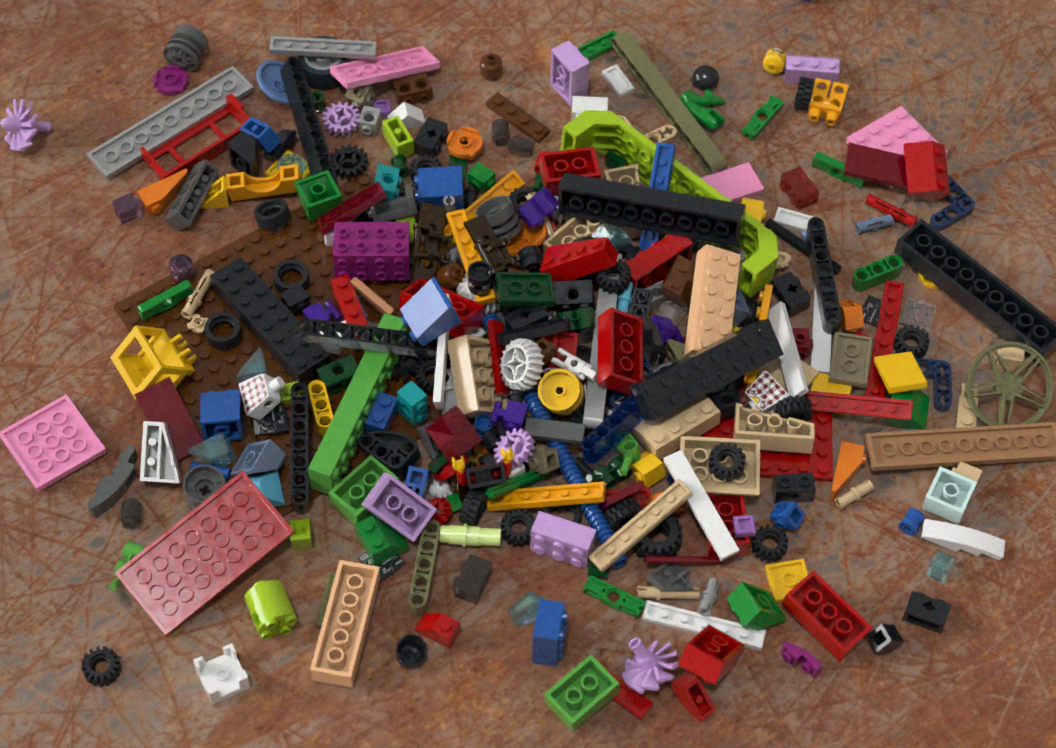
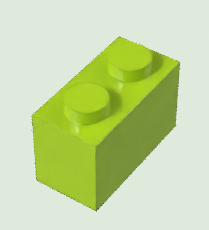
M399 115L382 121L383 136L395 155L402 154L405 157L414 154V140Z

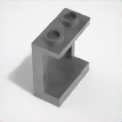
M412 184L404 185L406 196L378 202L368 208L369 219L373 218L374 222H385L418 214Z

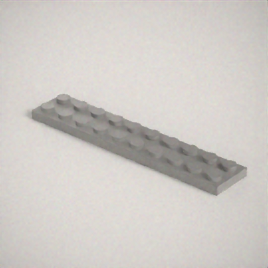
M231 66L86 153L87 159L109 180L142 160L141 147H144L151 153L227 106L226 96L232 93L240 100L252 93L254 87L234 66Z

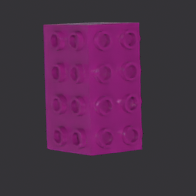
M335 222L333 241L335 278L348 274L350 280L357 277L360 281L410 280V222Z

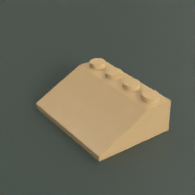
M463 335L447 341L457 406L465 417L476 418L480 414L491 416L496 401L502 402L501 409H506L505 404L508 401V397L495 394L489 340Z
M704 395L655 421H645L639 409L624 418L623 422L649 454L653 453L661 460L679 449L681 436L699 437L719 425L720 410L709 397Z
M681 436L679 450H682L707 494L760 495V440ZM722 442H724V445H727V442H731L730 446H733L735 443L737 449L741 448L742 453L745 454L744 469L740 476L737 475L735 480L730 478V481H726V478H723V481H721L720 476L715 478L714 472L711 473L710 467H708L711 450H714L716 445L720 446ZM722 456L719 459V463L723 467L729 468L734 465V459L730 456Z

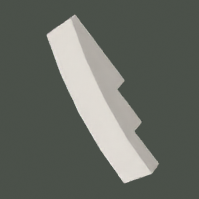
M925 519L923 522L921 536L923 539L955 552L961 549L976 556L982 553L996 560H1000L1004 556L1005 540L947 522Z

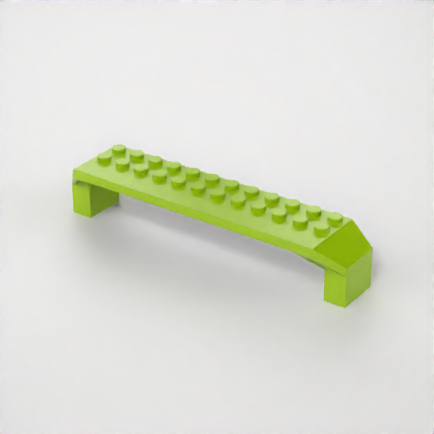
M585 110L563 126L560 151L594 147L595 151L605 155L610 150L627 159V166L638 164L639 180L649 187L656 144L625 122L620 116L612 111ZM674 158L669 191L731 202L729 198L722 195ZM745 212V232L740 247L725 246L729 249L740 248L744 251L745 262L741 266L737 288L751 298L765 287V284L773 280L778 260L777 236L770 229L759 223L757 219H754Z

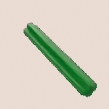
M528 471L506 480L507 482L488 487L485 494L489 499H493L545 478L547 474L540 475L538 472Z

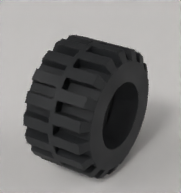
M671 513L650 531L664 534L667 537L665 540L653 541L644 536L632 547L633 552H637L636 556L639 559L643 557L645 562L646 556L677 555L682 539V526L678 524L679 520L677 517L673 518Z

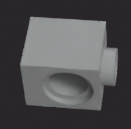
M363 106L358 121L359 133L377 136L382 121L381 108Z

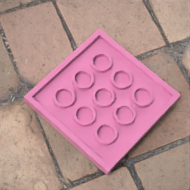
M902 106L848 136L846 139L847 144L851 142L904 155L903 144L937 142Z
M67 394L0 431V439L37 492L107 453L106 448Z

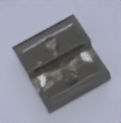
M643 314V350L647 352L651 367H657L663 348V341L653 320L647 314Z

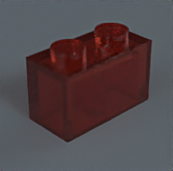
M801 166L781 175L780 188L787 194L790 203L795 205L798 211L817 203L819 191Z

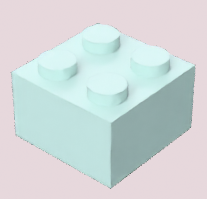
M940 466L925 497L922 509L959 525L977 482Z

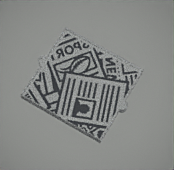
M907 297L898 324L907 325L908 327H910V324H913V328H916L918 325L920 326L919 330L925 329V333H929L937 306L926 303L924 300L920 301Z

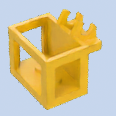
M135 325L110 358L133 396L168 377L171 378L176 388L186 375H192L195 371L192 364L197 357L193 354L191 357L186 358L192 351L190 348L185 349L188 345L186 340L178 344L183 339L181 334L170 340L164 329ZM145 335H150L152 337L149 340H147ZM135 339H137L142 347L137 355L125 353Z

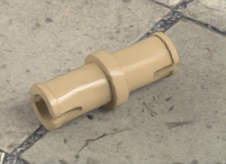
M867 479L856 487H850L841 496L834 499L838 508L843 509L850 503L861 500L862 496L874 490V486Z

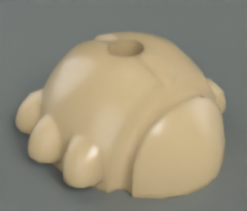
M778 251L776 269H784L789 266L791 261L789 253Z

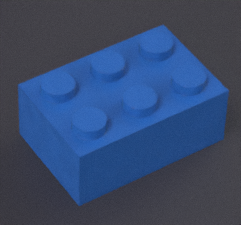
M540 599L533 632L532 663L557 667V661L562 660L568 611L564 610V602Z

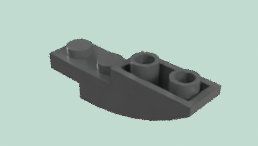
M128 444L125 451L121 452L118 466L113 468L111 476L104 475L102 481L98 482L94 497L90 498L88 503L91 517L97 518L114 506L134 482L137 476L134 463L138 457L135 446Z

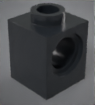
M733 388L712 394L711 401L720 410V420L733 417L736 403L742 404L741 397L735 393Z

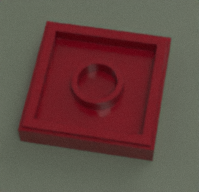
M638 481L608 496L604 502L599 504L600 509L605 511L612 505L615 506L618 501L620 503L623 499L627 500L636 495L644 488L642 481Z

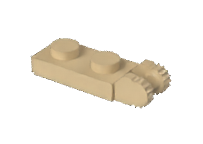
M962 383L960 388L955 428L976 427L977 416L972 411L967 396H965V383ZM973 390L972 394H978V390ZM976 397L974 401L978 407V398Z

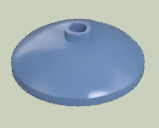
M277 60L263 62L256 72L257 82L261 90L272 100L282 104H289L280 75V69L284 62Z

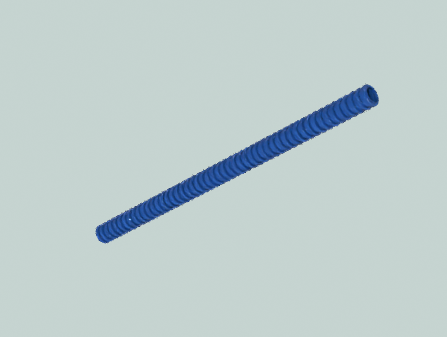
M489 314L483 318L482 325H484L487 334L488 320L494 319L500 322L496 314ZM535 385L532 389L524 390L522 399L525 404H528L527 409H529L532 418L553 420L548 409L539 399ZM544 440L549 448H557L560 471L568 484L587 483L566 443ZM598 503L579 504L589 525L596 529V537L601 546L614 535L611 526L608 525L609 523ZM625 554L622 555L611 566L618 568L624 565L628 560Z

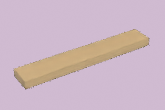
M678 479L588 556L589 560L603 573L693 495V492Z

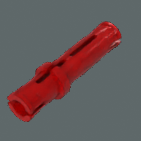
M871 193L865 200L866 205L887 215L891 214L896 222L900 221L910 227H913L918 222V218L905 212V209H899L873 196Z

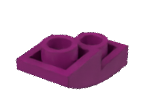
M783 643L781 655L787 663H790L794 668L801 663L804 672L810 674L813 678L820 675L823 665L815 657L792 643Z

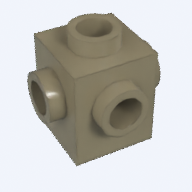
M363 85L354 89H348L345 97L352 102L354 107L361 109L363 106L373 104L376 93L371 90L372 87L370 85Z
M537 445L534 450H531L533 456H528L529 470L538 472L540 475L548 474L550 471L560 468L557 448Z

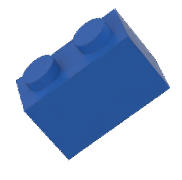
M250 117L239 129L241 132L244 131L246 134L253 136L256 140V147L268 153L274 150L281 142V139L271 126L253 117Z
M383 392L379 393L365 422L366 432L390 430L398 413L397 397Z

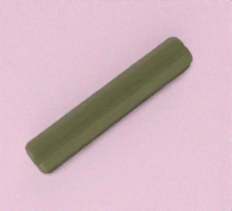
M334 572L328 574L315 622L317 628H321L336 575Z

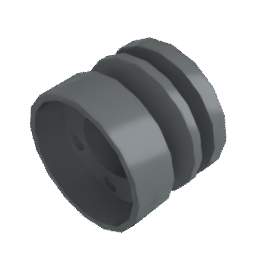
M187 24L178 25L163 50V56L170 65L179 66L184 71H193L196 69L201 56L209 45L208 39L201 30Z
M503 195L491 198L478 206L475 211L476 217L485 215L497 239L503 240L507 236L511 239L522 229L523 224L508 196Z
M199 465L193 467L184 477V497L187 507L191 511L225 485L224 476L216 467Z

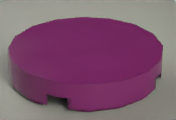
M169 65L155 73L153 83L155 89L160 94L176 96L187 89L189 78L183 68Z

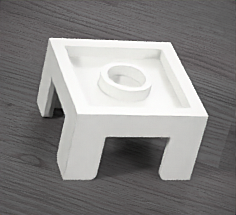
M232 643L223 647L224 655L205 663L203 656L193 660L196 672L212 705L250 688L248 676L238 661Z

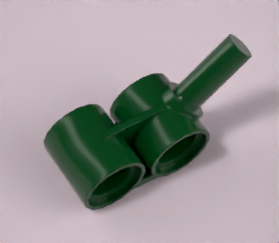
M592 307L559 313L560 317H568L570 320L571 328L566 331L596 325Z
M616 456L608 463L607 467L602 465L592 474H587L586 481L605 482L607 491L629 478L633 470L630 467L626 476L621 475L620 470L624 459L621 456Z

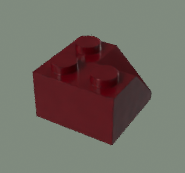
M457 405L425 428L450 464L453 457L456 460L482 441Z

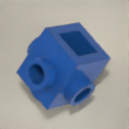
M795 501L778 502L769 517L777 528L780 526L782 530H797L806 514Z

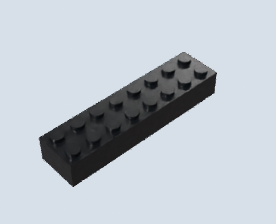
M241 257L210 275L211 286L215 293L295 382L307 384L317 377L316 369L324 364L331 363L330 354L320 344L299 342L292 338L291 328L299 320Z
M758 320L631 384L630 387L644 420L655 421L784 355L770 320Z

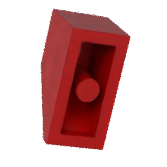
M425 613L414 631L451 649L460 634V622L443 613Z
M684 672L670 683L678 700L699 722H702L716 710L698 676Z

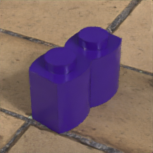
M545 186L517 209L516 212L529 228L533 226L537 228L545 222L543 218L547 214L550 217L558 210L556 207L559 203Z

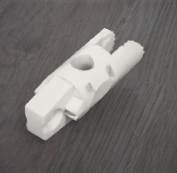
M559 348V354L566 357V360L562 362L558 358L553 357L552 363L562 369L569 370L581 380L586 378L595 383L597 373L591 370L592 365Z

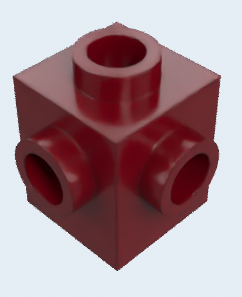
M792 328L800 359L808 358L809 351L813 350V339L809 337V328Z

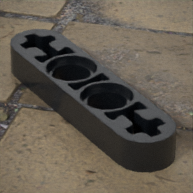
M560 317L497 333L498 344L508 345L511 341L519 338L533 339L566 331L571 328L570 320L568 317Z

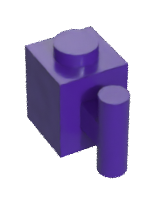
M331 300L325 303L327 307L325 310L320 302L302 310L303 318L331 321L330 318L333 317L338 322L342 319V316Z
M653 314L646 328L651 342L666 346V342L669 339H675L681 343L684 342L678 327L673 326L669 318Z
M508 400L506 409H501L502 402L496 401L489 422L492 425H496L498 419L503 420V430L512 433L513 429L516 428L519 431L524 428L528 404Z

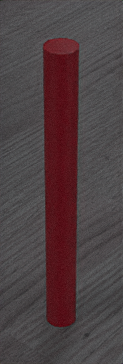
M646 556L645 562L646 564L724 565L725 559L721 561L719 557Z

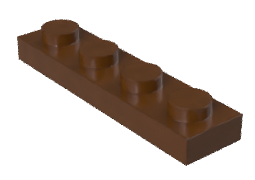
M497 92L486 101L487 108L537 144L550 134L548 127Z

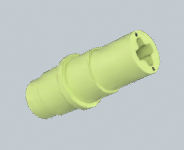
M466 523L464 525H441L440 543L463 545L464 548L466 546L479 545L500 547L501 529L467 526Z

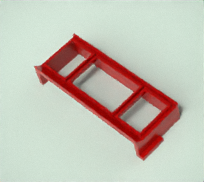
M230 93L226 96L227 106L161 147L151 153L144 147H141L142 161L146 162L161 180L184 169H187L189 175L195 164L205 159L210 162L228 151L227 143L241 133L239 127L225 135L217 127L216 122L232 114L243 125L250 117L242 110L244 106ZM208 127L220 138L187 160H184L174 149ZM169 152L179 165L166 172L156 159Z

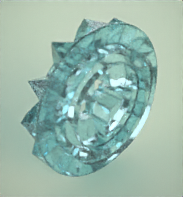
M287 154L278 160L277 170H279L280 166L292 165L294 163L298 164L301 174H303V171L306 170V162L300 155Z

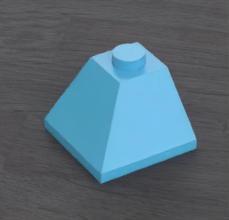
M278 470L248 475L273 507L285 505Z

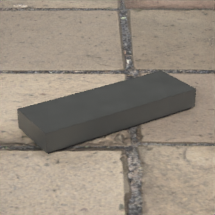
M527 418L525 432L527 431L533 439L583 445L585 424Z

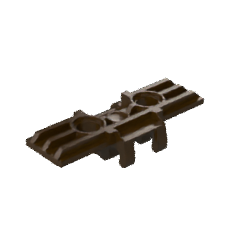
M425 202L421 203L419 223L413 224L415 231L413 249L410 252V257L415 262L413 283L421 278L429 281L433 277L438 281L437 272L440 269V263H447L451 260V254H446L447 244L453 241V235L443 236L446 215L445 207ZM422 235L424 236L423 253L420 252ZM424 260L430 261L431 269L424 267Z
M485 215L475 217L463 223L475 244L473 248L479 253L483 261L491 265L494 281L495 272H506L508 267L513 268L512 265L521 260L519 254L513 257L510 256L506 248L508 243L511 242L510 237L507 236L503 240L497 239Z

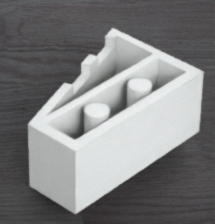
M143 421L140 481L183 483L167 422Z

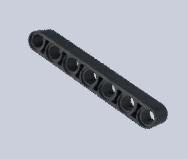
M813 217L809 219L806 230L808 250L822 328L825 333L833 335L839 331L841 311L824 221L821 218Z
M298 382L291 387V507L295 512L303 513L309 508V395L306 384ZM297 393H302V394H304V395H302V396H297L296 394H297ZM298 410L304 411L303 413H300V414H299V413H296V411H298ZM297 428H303L304 430H302V431H297L296 429H297ZM298 445L304 446L301 449L296 448ZM297 463H303V464H304V465L301 466V467L296 466ZM297 481H303V482H304V483L301 484V485L296 484ZM297 499L304 500L302 503L296 502Z

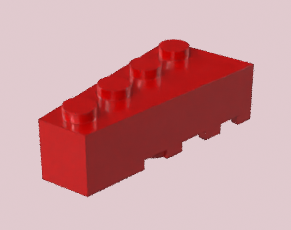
M608 237L549 246L546 248L540 272L551 273L554 286V282L571 281L615 266L619 253Z

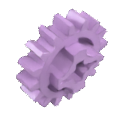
M338 102V105L332 103V108L326 107V112L322 113V124L329 134L334 132L336 137L338 134L344 137L345 133L351 135V131H357L360 114L358 109H354L353 104L348 106V102H345L344 105Z
M514 428L512 433L506 432L507 436H500L501 442H496L498 448L493 450L496 453L494 458L497 462H502L503 458L500 449L504 448V451H507L509 446H511L515 456L511 466L513 470H515L516 465L521 468L522 462L528 463L527 458L528 456H533L531 450L535 449L533 445L535 441L532 436L523 429L518 431Z

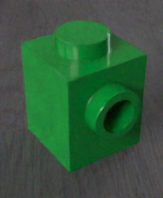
M478 162L467 172V184L476 187L477 191L485 194L496 184L495 172Z

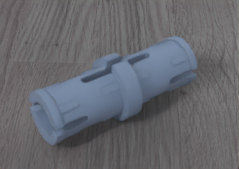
M891 214L877 218L870 217L869 220L856 222L855 230L857 234L870 230L878 231V228L892 226L893 218ZM880 222L879 224L868 226V224Z

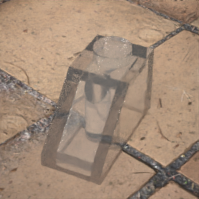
M669 300L662 302L656 315L669 318L673 326H678L689 313V309Z

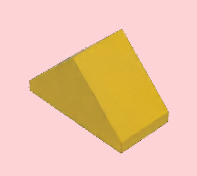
M222 176L211 185L200 208L229 207V194L226 190L225 176Z

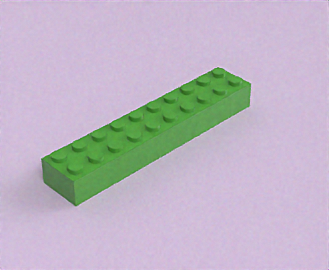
M384 313L378 325V328L408 331L401 318ZM365 351L308 468L311 489L328 494L329 491L342 481L343 474H346L349 470L351 457L354 458L357 453L358 438L365 433V422L379 393L386 392L387 382L393 378L394 367L401 359V354Z

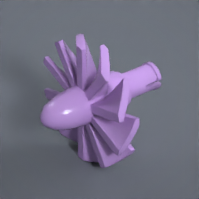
M13 99L14 114L7 107L8 117L2 119L0 125L7 131L4 139L11 145L10 149L25 151L26 148L33 145L31 139L37 132L49 133L51 124L48 121H36L37 113L30 118L32 102L29 103L26 110L25 99H21L20 107H18L17 100Z
M634 638L629 642V647L635 653L633 660L627 658L625 672H622V676L630 689L643 694L645 689L659 690V685L665 684V681L674 678V675L664 671L667 668L673 670L680 666L678 665L679 661L666 663L672 657L678 655L677 650L663 655L666 649L672 645L670 642L663 645L655 654L654 650L659 642L658 640L654 641L648 649H646L640 638Z

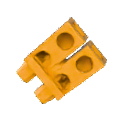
M815 78L808 110L809 121L816 123L819 122V118L826 119L827 125L835 126L836 122H839L849 85L833 81L828 98L831 81ZM823 84V85H825L827 88H826V89L820 88V87H817V85ZM841 88L843 89L844 93L834 91V89Z

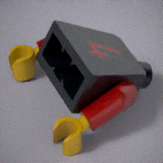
M509 446L507 451H504V448L500 449L503 458L502 462L466 469L463 456H461L460 460H454L453 457V469L456 471L459 484L462 486L468 485L469 489L507 482L506 478L510 476L512 460L515 457L511 446Z

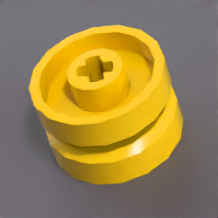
M560 368L551 370L542 377L538 386V397L542 404L551 412L565 416L578 411L583 404L585 391L581 381L569 370Z

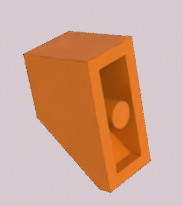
M852 299L840 300V326L847 330V332H856L858 328H863L862 305Z

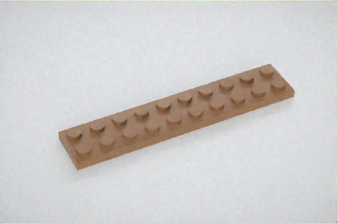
M1055 422L866 433L865 435L872 471L958 466L960 461L968 465L1056 460Z

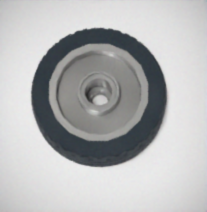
M317 36V37H314V38H320V39H337V38L332 37V36H331V37H330V36ZM297 57L302 64L308 86L320 91L333 90L340 87L342 84L330 73V66L350 62V58Z

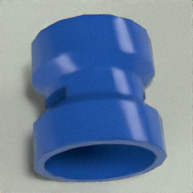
M480 414L475 418V431L480 437L486 432L494 430V425L489 422L491 416L488 414Z
M909 508L905 514L906 517L900 521L899 528L905 534L915 536L919 531V526L923 525L926 517L918 509Z

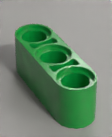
M890 255L857 268L854 271L852 288L862 292L881 285L886 280L896 279L899 277L902 269V258L898 255Z

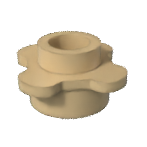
M194 314L191 322L187 324V328L192 329L197 334L203 333L208 318Z

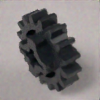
M348 144L347 147L341 145V149L335 148V153L331 152V161L335 174H340L341 179L344 176H347V180L350 179V176L356 179L357 174L362 176L363 171H367V165H369L367 152L364 153L363 148L358 149V145L351 147V144Z

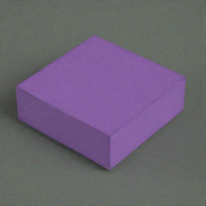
M390 99L374 100L373 107L381 108L382 117H387L391 113Z
M753 515L733 516L735 538L756 536Z

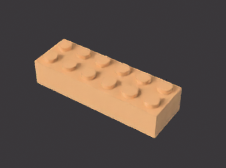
M708 244L697 252L684 348L685 357L731 334L741 259L740 254Z
M343 560L339 561L310 668L312 681L353 688L381 579L380 567Z

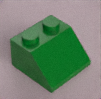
M328 170L294 182L302 208L309 221L316 220L317 217L343 202L342 194Z
M920 389L892 393L890 399L914 401L912 421L888 419L887 426L911 430H926L929 397Z
M376 516L368 517L355 524L356 537L374 566L410 550L404 537Z
M741 582L726 598L731 605V610L737 614L740 624L745 629L760 631L786 620V616L767 589Z

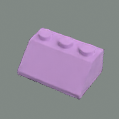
M786 54L784 83L799 84L800 77L802 76L811 79L831 81L830 86H832L833 81L838 82L839 59L836 57Z

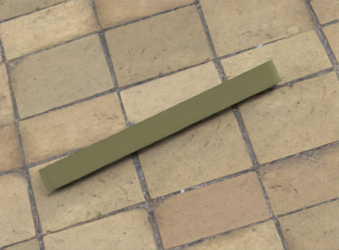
M626 31L612 37L611 45L670 125L676 128L677 134L706 173L711 175L726 169L727 163L724 156L632 35Z

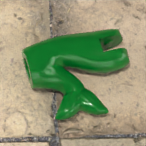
M705 89V96H700L691 90L684 92L680 96V100L696 121L702 123L709 130L713 131L725 123L724 117L718 111L704 107L726 104L721 97L715 96L711 90Z

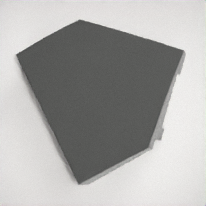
M662 564L646 577V580L661 591H691L693 589V584L690 583L689 578L690 568L684 570L679 564Z

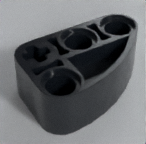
M373 431L363 433L358 438L362 454L367 458L372 455L398 478L406 475L409 466H414L421 457L417 442L401 433Z

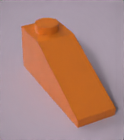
M187 169L137 191L139 202L149 217L165 210L178 196L188 177Z
M841 441L829 498L830 501H834L859 473L860 466H865L867 454H864L865 446Z

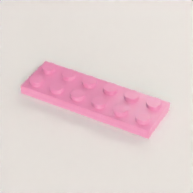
M424 46L376 56L375 60L361 59L330 66V73L346 89H354L363 85L367 86L376 82H385L394 78L439 69L440 61Z

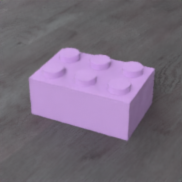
M568 40L551 49L550 84L571 107L573 96H588L590 62Z
M385 472L361 504V506L399 534L413 542L437 510V508L402 482Z
M539 511L531 529L530 550L538 555H547L556 561H565L577 568L583 567L587 569L590 562L588 556L595 550L596 529Z

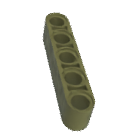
M429 520L421 532L409 593V610L414 616H422L428 609L440 546V524L436 520ZM428 566L429 568L422 569L421 567ZM419 584L426 585L424 587H418ZM415 602L422 603L421 605H414Z

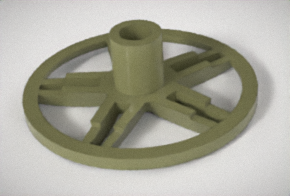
M1001 342L984 349L974 359L967 373L965 388L968 403L974 414L985 424L995 426L1009 425L1015 398L1039 408L1032 417L1018 424H1029L1038 421L1050 405L1054 383L1051 369L1038 351L1019 342ZM1018 348L1028 352L1031 356L1019 364L1012 372H1009L997 351L998 349ZM993 351L996 354L998 361L1004 370V372L1002 373L1000 372L998 365L991 353ZM985 356H988L996 378L994 381L972 387L973 375L978 364ZM1035 358V363L1021 377L1019 373ZM1038 363L1041 365L1046 378L1045 398L1022 385V382ZM992 387L994 392L972 394L973 390ZM1023 391L1042 400V405L1022 396ZM999 396L998 423L987 418L979 410L974 398ZM1005 401H1009L1006 422L1003 424Z

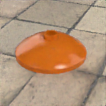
M523 221L520 232L512 237L511 242L506 246L510 256L517 255L520 249L525 246L539 247L548 234L546 225L542 223L537 228L535 226L529 228Z

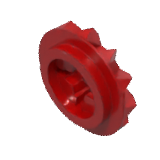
M437 496L432 500L428 499V503L441 511V513L435 512L430 520H436L440 525L447 522L452 513L449 501L444 497L439 498Z

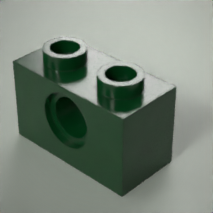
M351 354L316 369L317 378L325 384L328 397L348 388L358 365Z

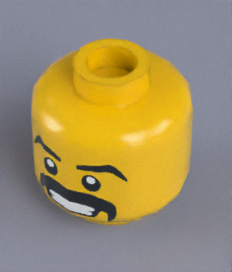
M773 48L767 51L763 59V68L766 72L779 74L785 68L786 54L782 50Z

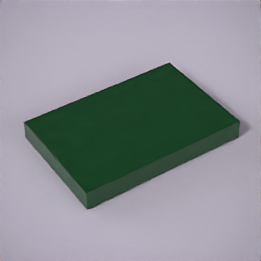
M495 272L494 278L499 306H555L556 299L551 273Z

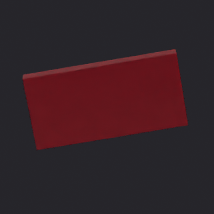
M851 142L848 143L843 175L908 190L904 155Z
M380 181L317 217L316 220L322 234L325 235L332 231L335 222H347L387 198Z
M170 377L134 394L148 421L167 422L177 461L206 447Z

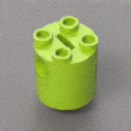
M261 580L255 583L245 594L244 600L261 639L267 640L278 634L285 636L291 633V627L297 622V616L283 583L279 580Z

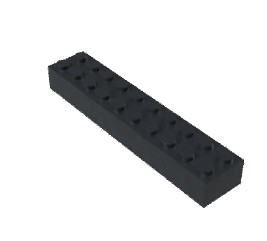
M570 173L563 174L558 186L559 215L740 247L745 232V204Z
M920 219L897 240L894 250L895 254L900 256L1007 342L1026 344L1038 351L1045 360L1056 350V322L923 219ZM1025 351L1024 355L1029 358L1031 354Z

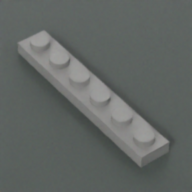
M271 36L269 53L375 60L377 41Z

